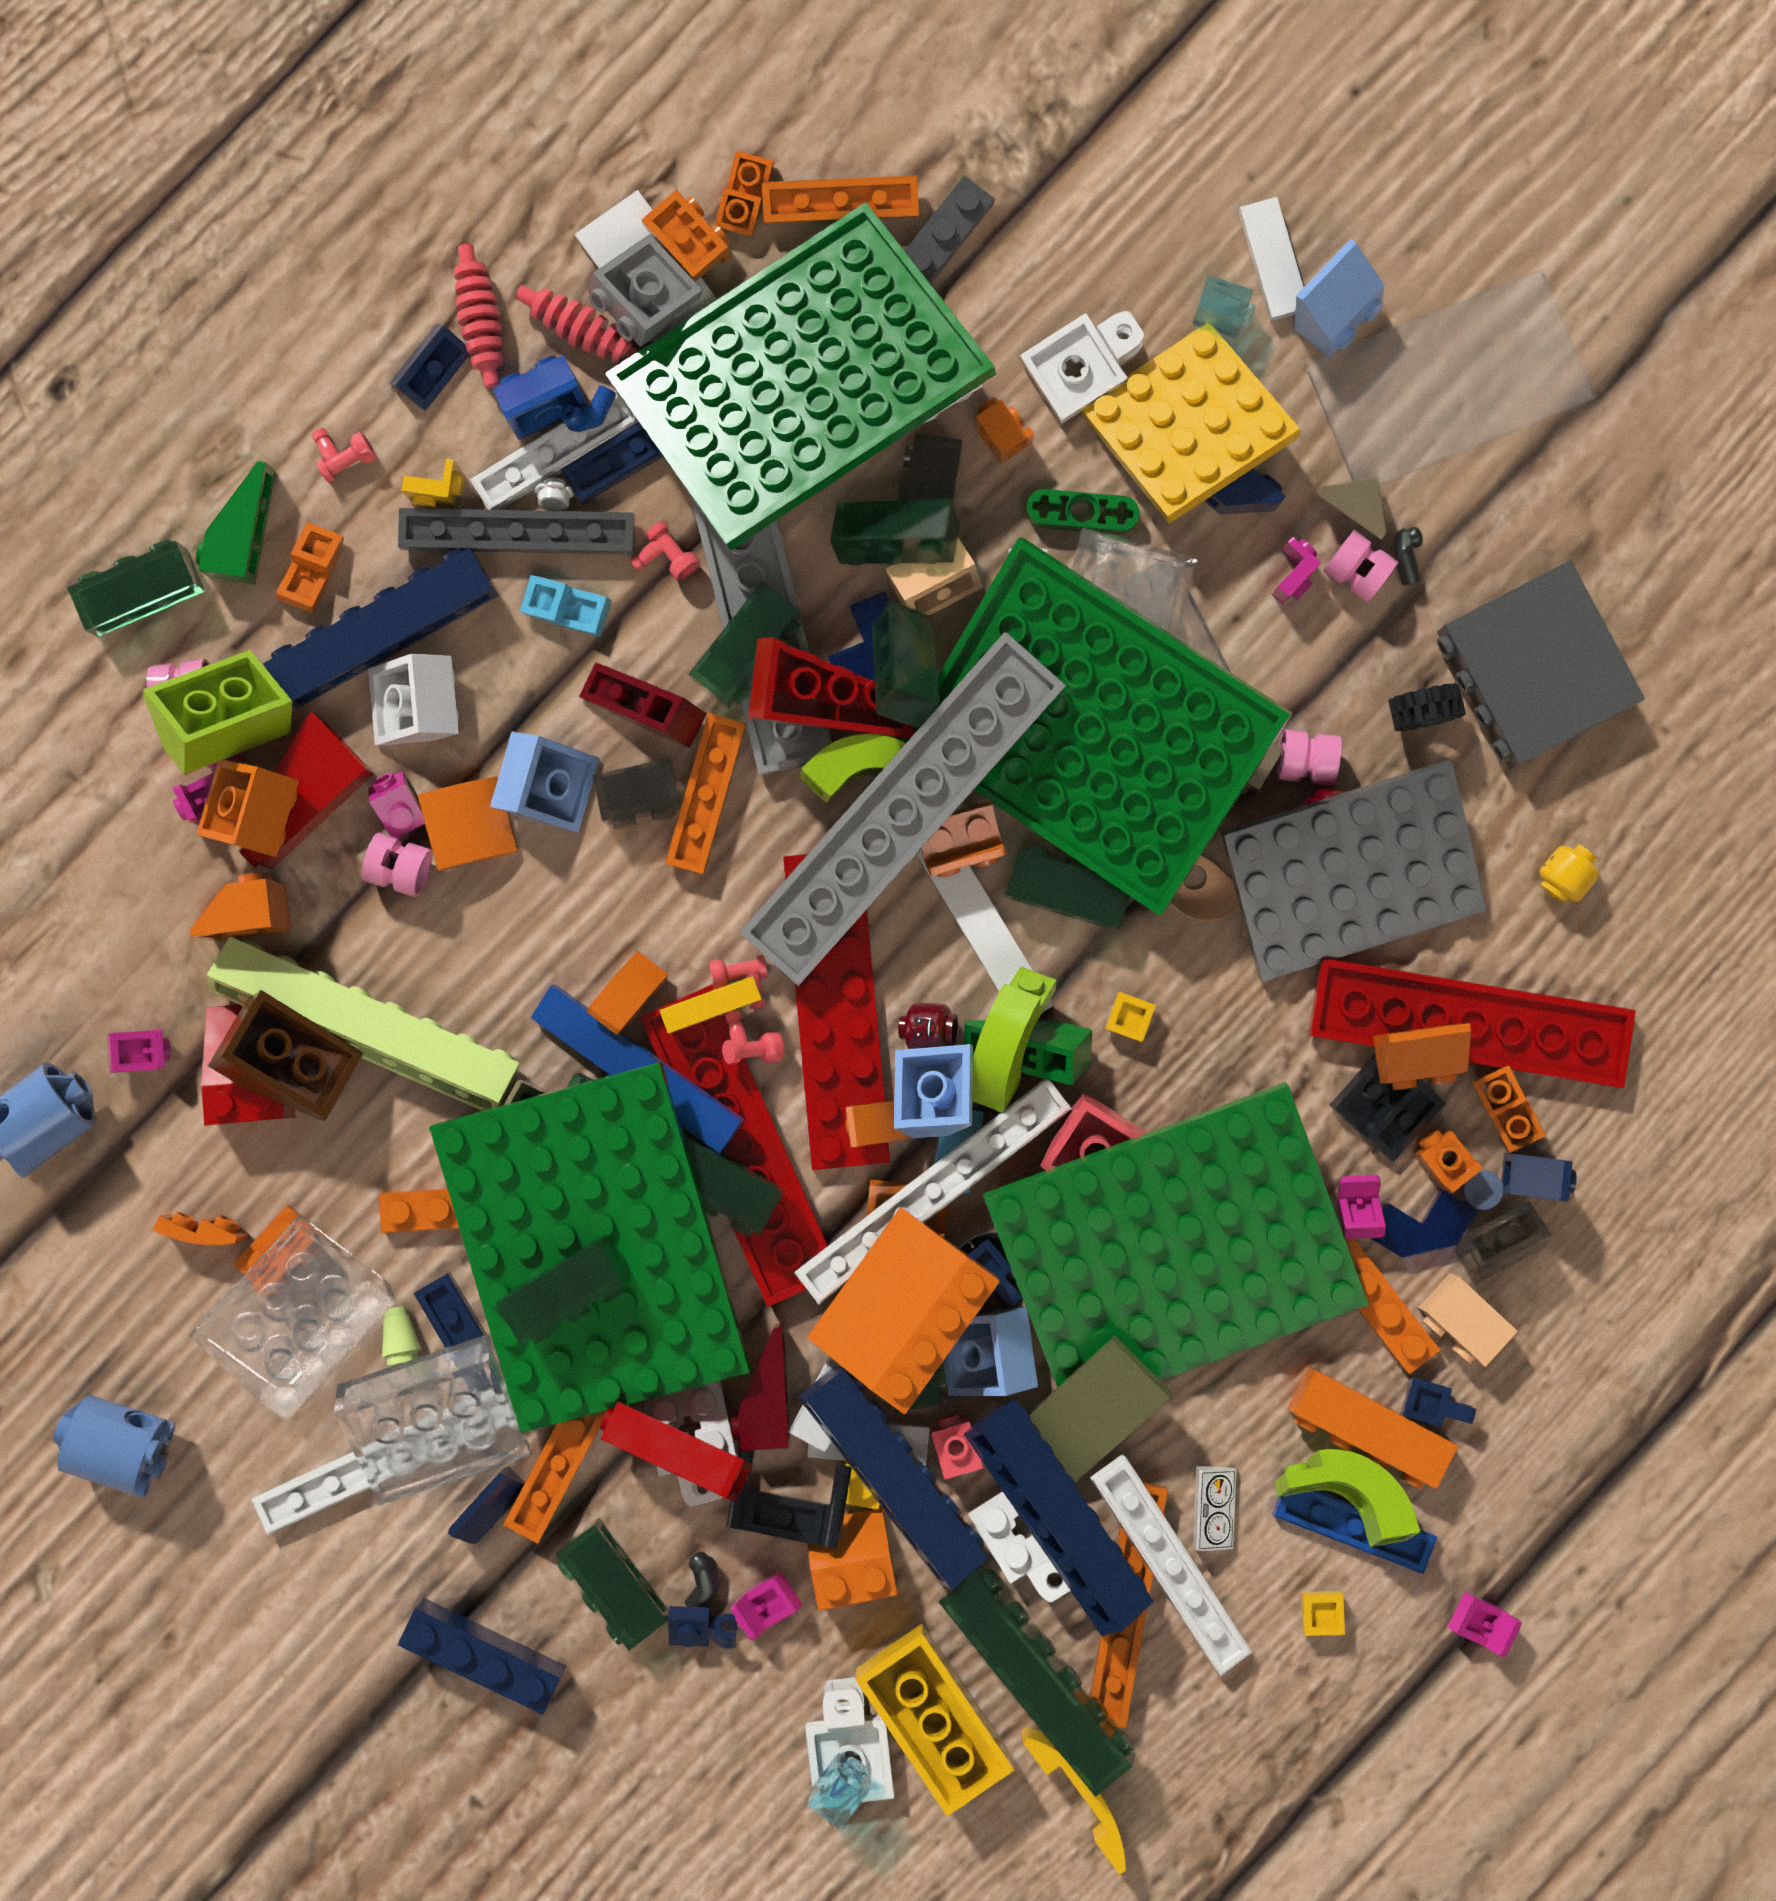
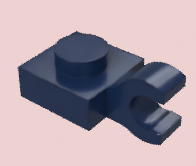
M984 1238L967 1255L998 1276L1000 1282L994 1289L993 1294L1004 1308L1008 1306L1011 1309L1022 1297L1005 1278L1011 1271L1010 1264L989 1239Z
M1411 1376L1400 1414L1442 1428L1445 1416L1473 1424L1476 1408L1449 1400L1452 1392L1450 1387Z
M669 1607V1645L709 1647V1641L712 1639L721 1648L731 1649L736 1647V1633L725 1632L726 1630H738V1624L733 1614L710 1616V1608Z

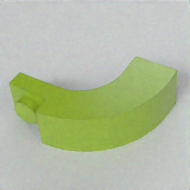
M859 734L845 737L820 750L801 769L798 777L823 801L828 803L851 780L866 775L878 776L906 743L899 739L879 734Z
M1020 966L1010 984H1003L986 1018L973 1056L972 1101L1004 1113L1020 1086L1021 1066L1027 1043L1039 1017L1056 991V979Z
M1340 1449L1318 1450L1307 1459L1308 1463H1298L1286 1467L1285 1473L1274 1481L1278 1497L1318 1490L1335 1492L1345 1497L1359 1512L1370 1547L1407 1541L1420 1533L1413 1506L1401 1485L1386 1469L1363 1455Z

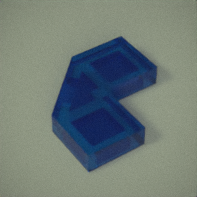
M885 591L849 605L863 642L828 656L831 664L844 667L866 679L879 680L891 648L900 631L899 623Z
M1441 1189L1421 1222L1393 1205L1386 1203L1382 1209L1386 1225L1385 1235L1381 1238L1370 1239L1401 1258L1454 1246L1459 1243L1477 1210Z

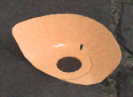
M1201 855L1195 865L1201 866L1205 870V884L1197 890H1191L1183 883L1171 904L1185 916L1200 921L1219 920L1240 913L1241 909L1233 880L1211 860Z

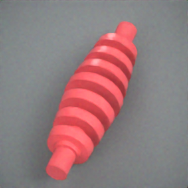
M463 244L458 246L461 263L454 268V278L458 280L455 283V293L458 295L456 298V309L459 311L457 313L458 324L462 326L461 333L463 339L468 341L465 346L468 354L473 356L470 359L473 369L482 372L485 388H494L500 385L497 369L504 364L503 354L499 352L503 348L502 338L498 337L502 333L501 323L498 322L501 318L500 310L495 306L497 304L495 294L490 291L492 289L490 279L485 277L487 275L485 264L476 261L472 244Z
M521 285L516 293L515 299L529 306L532 318L539 321L543 317L542 324L549 330L554 329L556 326L555 334L562 340L568 337V344L575 348L582 344V351L592 354L597 349L596 356L604 360L613 353L611 362L619 365L640 351L634 347V339L631 341H627L623 337L619 339L620 334L617 331L616 324L613 323L608 327V318L602 314L595 318L596 310L588 305L582 309V303L576 300H571L567 304L568 298L561 294H557L552 299L553 291L543 288L540 292H535Z

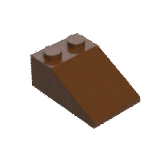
M259 990L244 1003L209 1062L208 1067L245 1089L325 1121L362 1057L363 1052L266 992Z

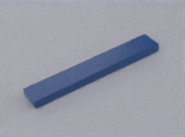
M556 984L549 987L531 1016V1019L609 1075L662 1061L622 1031L617 1036L586 1012L587 1006ZM662 1061L680 1125L719 1154L724 1152L745 1119Z

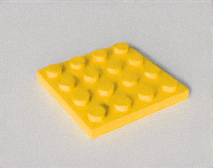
M1210 322L1127 375L1128 380L1106 395L1099 397L1081 410L1083 418L1169 524L1300 438V428Z

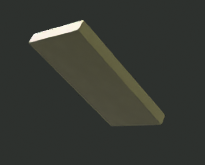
M1113 1336L1029 1413L1032 1425L1041 1438L1053 1449L1054 1457L1065 1473L1069 1474L1076 1483L1171 1398L1172 1392L1116 1336Z

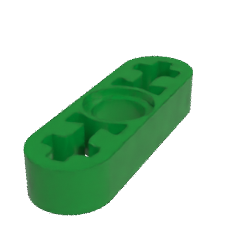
M1040 489L1031 494L1026 505L1028 521L1035 527L1045 529L1124 535L1135 528L1140 516L1137 503L1130 497L1120 495ZM1040 500H1047L1048 507L1060 509L1061 500L1068 501L1064 511L1065 521L1058 520L1060 512L1050 511L1047 514V518L1039 517V511L1034 510L1033 506H1039ZM1078 502L1088 503L1093 508L1094 515L1092 519L1087 522L1075 520L1071 514L1073 505ZM1100 504H1106L1104 511L1106 513H1116L1118 506L1125 507V513L1132 515V518H1127L1123 525L1117 524V517L1105 516L1104 524L1097 523L1101 512Z

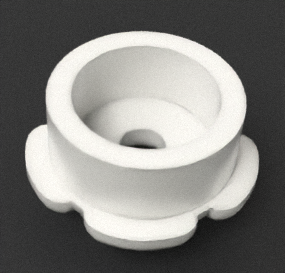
M547 478L543 483L535 487L538 506L547 511L566 510L569 507V498L573 497L574 494L572 488L566 486V482L560 478Z

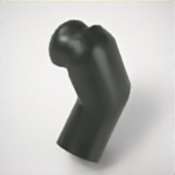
M1414 526L1408 530L1402 528L1395 535V560L1398 561L1396 566L1403 586L1421 581L1413 548L1422 545L1423 536L1420 529Z
M697 1552L689 1560V1568L694 1571L696 1587L684 1602L687 1607H706L718 1591L721 1583L718 1565L714 1558L708 1556L705 1552Z

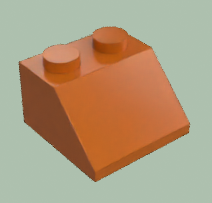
M227 760L219 761L196 835L277 857L278 850L285 840V826L290 810L294 807L297 800L296 789L299 780L256 766Z
M262 873L239 875L238 882L228 883L223 886L190 928L191 937L220 941L228 940L229 937L243 938L290 932L291 924L286 885L273 881L272 876L263 877Z
M1470 1023L1373 1036L1380 1083H1392L1393 1090L1417 1087L1416 1079L1432 1077V1084L1457 1081V1073L1468 1072L1471 1038Z
M882 1507L844 1514L839 1549L807 1543L810 1571L818 1611L898 1595V1584Z

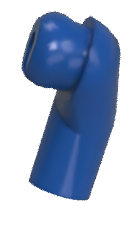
M598 386L590 405L583 407L569 405L563 410V423L566 424L569 430L574 432H583L601 426L613 404L616 393L604 386Z

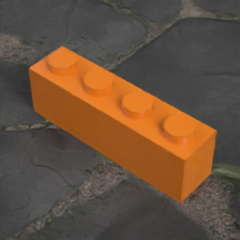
M1308 1366L1287 1407L1296 1415L1293 1421L1313 1433L1316 1432L1318 1427L1332 1434L1329 1441L1347 1451H1351L1353 1446L1367 1452V1458L1378 1463L1387 1470L1390 1464L1403 1471L1400 1478L1421 1490L1425 1483L1435 1489L1438 1488L1459 1447L1445 1437Z

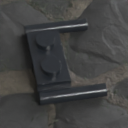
M739 1446L738 1457L753 1464L755 1450L740 1451ZM836 1465L830 1504L756 1489L751 1490L749 1489L750 1471L737 1502L730 1500L726 1527L839 1549L852 1467Z

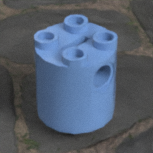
M44 1062L1 1094L0 1161L5 1159L19 1176L25 1178L96 1124L97 1119L94 1113L93 1092L88 1083L74 1071L66 1075L57 1066Z
M89 1394L64 1413L57 1424L53 1443L57 1444L59 1448L58 1471L144 1499L150 1489L153 1478L159 1479L165 1469L168 1457L162 1455L164 1445L167 1446L170 1443L175 1432L176 1423Z

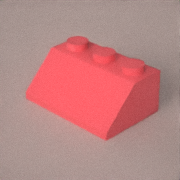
M1081 1091L1072 1104V1109L1067 1112L1061 1121L1041 1163V1167L1045 1170H1050L1149 1132Z

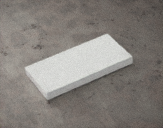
M637 190L578 231L575 237L599 269L650 234L643 226L641 219L650 213L652 209ZM701 277L695 281L703 290L700 299L674 316L669 327L651 339V343L717 300Z

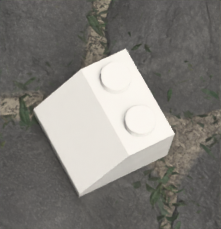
M409 654L368 669L375 746L434 741L459 734V713L456 709L454 689L455 673L452 668L451 656Z

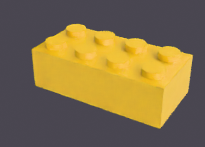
M923 1623L856 1668V1682L947 1817L1014 1771L1011 1754Z

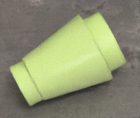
M407 1306L383 1310L382 1358H386L387 1367L419 1362L418 1352L422 1351L408 1314Z

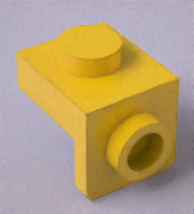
M446 459L443 481L404 475L401 491L409 500H412V505L420 508L435 509L436 504L455 507L457 495L462 496L464 491L465 474L461 472V468L455 460Z

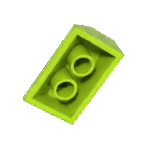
M251 650L143 689V697L162 746L184 775L291 733L292 700Z

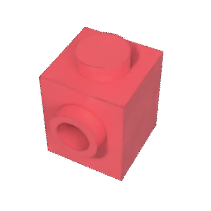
M954 1413L938 1418L936 1420L937 1425L930 1428L944 1479L983 1469L981 1459L963 1434L971 1428L969 1417L960 1418L959 1413Z

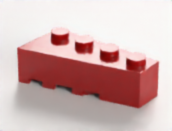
M773 637L757 639L748 718L864 734H879L893 738L911 739L913 736L918 699L874 680L859 676L844 667L819 659L818 656L798 650Z

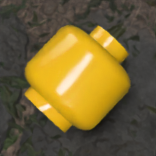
M1579 844L1575 849L1564 845L1559 846L1541 867L1539 876L1542 879V883L1539 886L1564 905L1567 901L1579 902L1600 876L1599 870L1593 864L1597 857Z

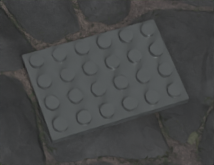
M1449 760L1220 832L1258 978L1262 982L1321 964L1322 958L1334 960L1487 911L1454 766Z

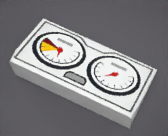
M1196 1466L1193 1547L1196 1551L1233 1549L1236 1468Z

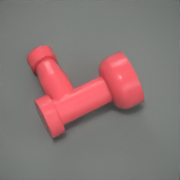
M325 428L317 429L311 435L314 442L318 444L320 453L324 458L316 462V465L328 483L336 479L335 474L359 460L368 464L378 459L371 443L361 431L351 437V447L341 453H338L334 444L330 441Z
M661 521L651 527L646 533L650 543L643 548L638 556H633L630 561L640 572L646 567V564L664 552L672 562L669 568L671 575L676 581H680L694 572L701 561L692 552L684 553L668 533L669 527L667 524Z
M764 955L756 956L757 960L727 966L722 960L709 961L714 990L729 985V981L754 976L762 996L761 979L768 978ZM763 998L762 1001L751 1004L750 1009L766 1006L765 999Z
M731 1011L725 1014L726 1023H729L731 1040L724 1042L722 1053L724 1060L728 1064L739 1063L741 1059L760 1057L766 1063L781 1061L784 1054V1043L778 1032H764L757 1041L748 1042L745 1029L741 1023L740 1011Z

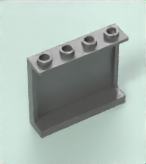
M1571 560L1445 624L1437 631L1439 636L1437 644L1442 655L1447 660H1452L1458 671L1455 677L1460 685V689L1465 694H1470L1476 705L1474 714L1482 728H1488L1495 741L1492 743L1495 755L1501 763H1507L1509 769L1645 700L1641 689Z

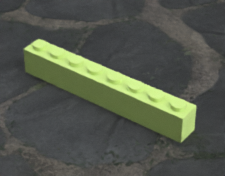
M229 937L206 975L211 993L243 1006L247 999L259 990H262L363 1052L361 1058L483 1111L504 1105L518 1080L519 1062L515 1061L514 1057L509 1053L499 1049L492 1051L482 1047L474 1038L466 1034L455 1035L443 1030V1027L432 1019L422 1018L421 1020L407 1014L404 1008L395 1003L387 1002L384 1004L372 999L361 988L354 986L347 988L340 985L324 972H310L301 968L296 961L287 956L279 955L276 957L271 955L253 941L246 939L239 941Z

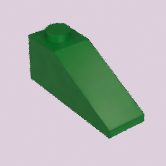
M256 462L205 531L204 541L198 544L196 563L199 565L198 570L207 577L255 585L275 471L266 462Z
M967 1020L964 1023V1045L970 1044L973 1046V1056L986 1020ZM1037 1021L1025 1049L1021 1073L1073 1085L1091 1065L1092 1029L1059 1021Z

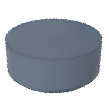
M1481 1170L1461 1186V1195L1464 1201L1473 1208L1481 1210L1491 1209L1502 1199L1503 1184L1495 1173Z

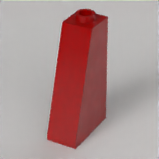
M311 712L306 717L274 771L275 773L299 780L296 789L297 800L294 807L290 810L285 826V840L278 850L277 857L244 848L239 850L240 854L253 867L256 868L260 864L262 867L272 870L374 775V772L328 723L314 712Z
M617 1402L614 1409L609 1408L606 1411L599 1429L604 1431L600 1438L601 1440L734 1502H737L753 1467V1464L620 1402Z

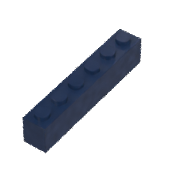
M459 548L449 552L442 558L443 563L430 570L426 567L415 571L408 577L409 582L397 589L395 587L383 589L373 597L375 601L363 608L360 606L349 608L339 616L340 620L329 627L326 625L318 626L306 633L304 641L295 646H292V644L284 645L271 653L272 658L264 662L263 665L292 700V708L297 710L497 598L499 595L471 548L466 550Z
M831 1368L797 1398L850 1467H852L853 1471L940 1584L953 1590L988 1559L981 1549L985 1544L983 1539L973 1527L969 1525L965 1528L957 1516L961 1511L954 1501L946 1494L941 1497L933 1486L937 1480L931 1471L923 1463L917 1465L909 1455L913 1449L908 1441L899 1432L893 1434L885 1424L889 1419L885 1411L876 1401L873 1400L869 1403L861 1393V1390L865 1388L863 1383L848 1371L845 1372L842 1368Z
M1015 1399L995 1407L963 1433L1101 1636L1123 1631L1154 1602L1146 1591L1144 1581L1133 1572L1123 1557L1120 1546L1111 1540L1100 1524L1098 1514L1087 1505L1078 1492L1073 1478L1065 1473L1054 1457L1051 1446L1041 1438L1032 1425L1029 1414L1023 1407L1019 1406Z

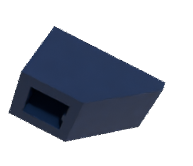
M1253 468L1204 502L1219 515L1275 511L1286 496L1281 493L1282 487L1274 478L1267 474L1262 476Z
M1504 1153L1501 1176L1503 1192L1568 1202L1569 1194L1574 1193L1577 1181L1576 1171L1572 1169L1573 1161Z

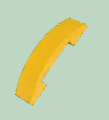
M1026 1727L1021 1731L1023 1744L1045 1774L1049 1775L1060 1766L1101 1823L1092 1829L1095 1842L1118 1874L1121 1875L1126 1871L1123 1843L1114 1813L1103 1790L1088 1769L1063 1745L1037 1730Z

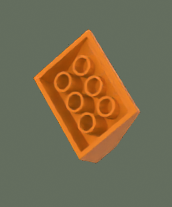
M900 1206L811 1330L807 1339L871 1391L905 1415L997 1287L1000 1279Z

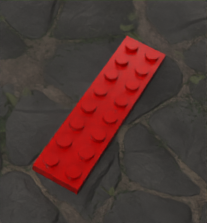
M808 854L783 856L785 880ZM866 910L799 986L795 983L812 1170L891 1163L889 1142L851 1147L850 1137L846 1131V1107L885 1102L869 924Z
M1322 958L1318 968L1308 1036L1374 1047L1373 1036L1470 1023L1469 1063L1495 1068H1503L1509 1065L1513 1071L1624 1088L1636 1010Z
M711 984L639 1017L659 1059L745 1119L725 1151L720 1154L692 1133L691 1135L765 1303L769 1307L807 1290L794 1272L825 1249L828 1244L746 1058L734 1064H728L724 1060L722 1053L723 1044L726 1040H731L729 1023H726L725 1014L671 1034L667 1033L659 1010L713 991L714 986Z

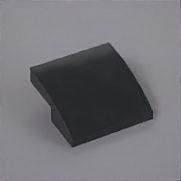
M1375 1053L1329 1106L1390 1161L1394 1162L1446 1103L1422 1079H1416L1417 1087L1393 1090L1392 1083H1380Z

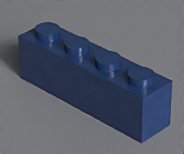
M423 1598L415 1607L397 1644L414 1654L542 1715L546 1711L567 1667L426 1598Z

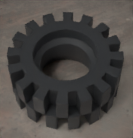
M1459 683L1436 685L1426 689L1422 688L1414 692L1410 691L1394 696V698L1388 700L1394 730L1397 732L1438 725L1466 715Z

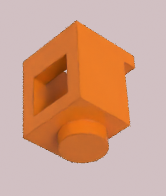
M994 397L978 408L974 427L1000 465L1033 443V430L1029 427L1023 431L1024 421L1013 406L1007 408L1002 399L998 401Z
M1436 1129L1419 1142L1422 1148L1414 1154L1444 1192H1455L1484 1169L1479 1162H1476L1452 1130L1440 1132ZM1447 1151H1451L1455 1157L1454 1163L1450 1166H1446L1442 1160L1444 1153Z

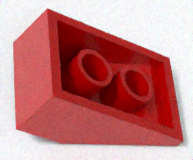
M239 1004L206 1007L201 1080L204 1126L296 1118L295 1109L245 1089L208 1067L209 1062L243 1007Z

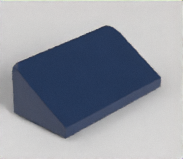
M436 324L394 376L390 385L423 411H426L469 357L465 343L444 325Z
M509 1466L507 1468L504 1467L450 1526L448 1534L453 1538L471 1544L478 1543L513 1505L525 1481Z

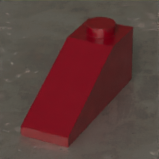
M595 662L579 695L581 699L688 748L691 747L707 714L684 697Z
M784 1323L775 1324L740 1405L738 1416H732L733 1441L740 1440V1451L789 1448L790 1433L788 1431L790 1426Z

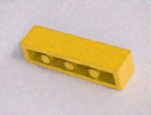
M752 976L659 1011L667 1033L671 1034L762 1001L763 998L756 979Z

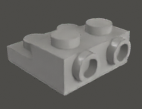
M650 234L592 273L588 288L590 292L589 299L594 308L601 313L607 311L616 320V328L619 334L627 341L634 339L640 347L667 329L671 319L700 299L703 291Z

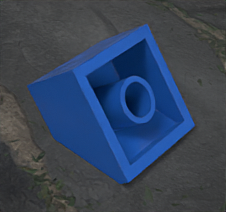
M564 355L558 358L556 356L543 358L535 364L534 369L522 375L518 372L512 373L501 379L500 385L493 388L501 410L518 440L561 421L563 410L569 405L574 407L587 406Z

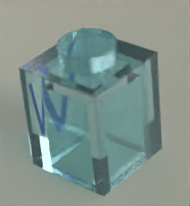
M1209 275L1192 324L1200 327L1210 324L1218 333L1236 338L1241 326L1249 328L1256 308V305L1249 303L1253 289Z
M837 1753L809 1790L808 1806L841 1830L870 1791L868 1769L856 1758L849 1757L846 1759L840 1753Z

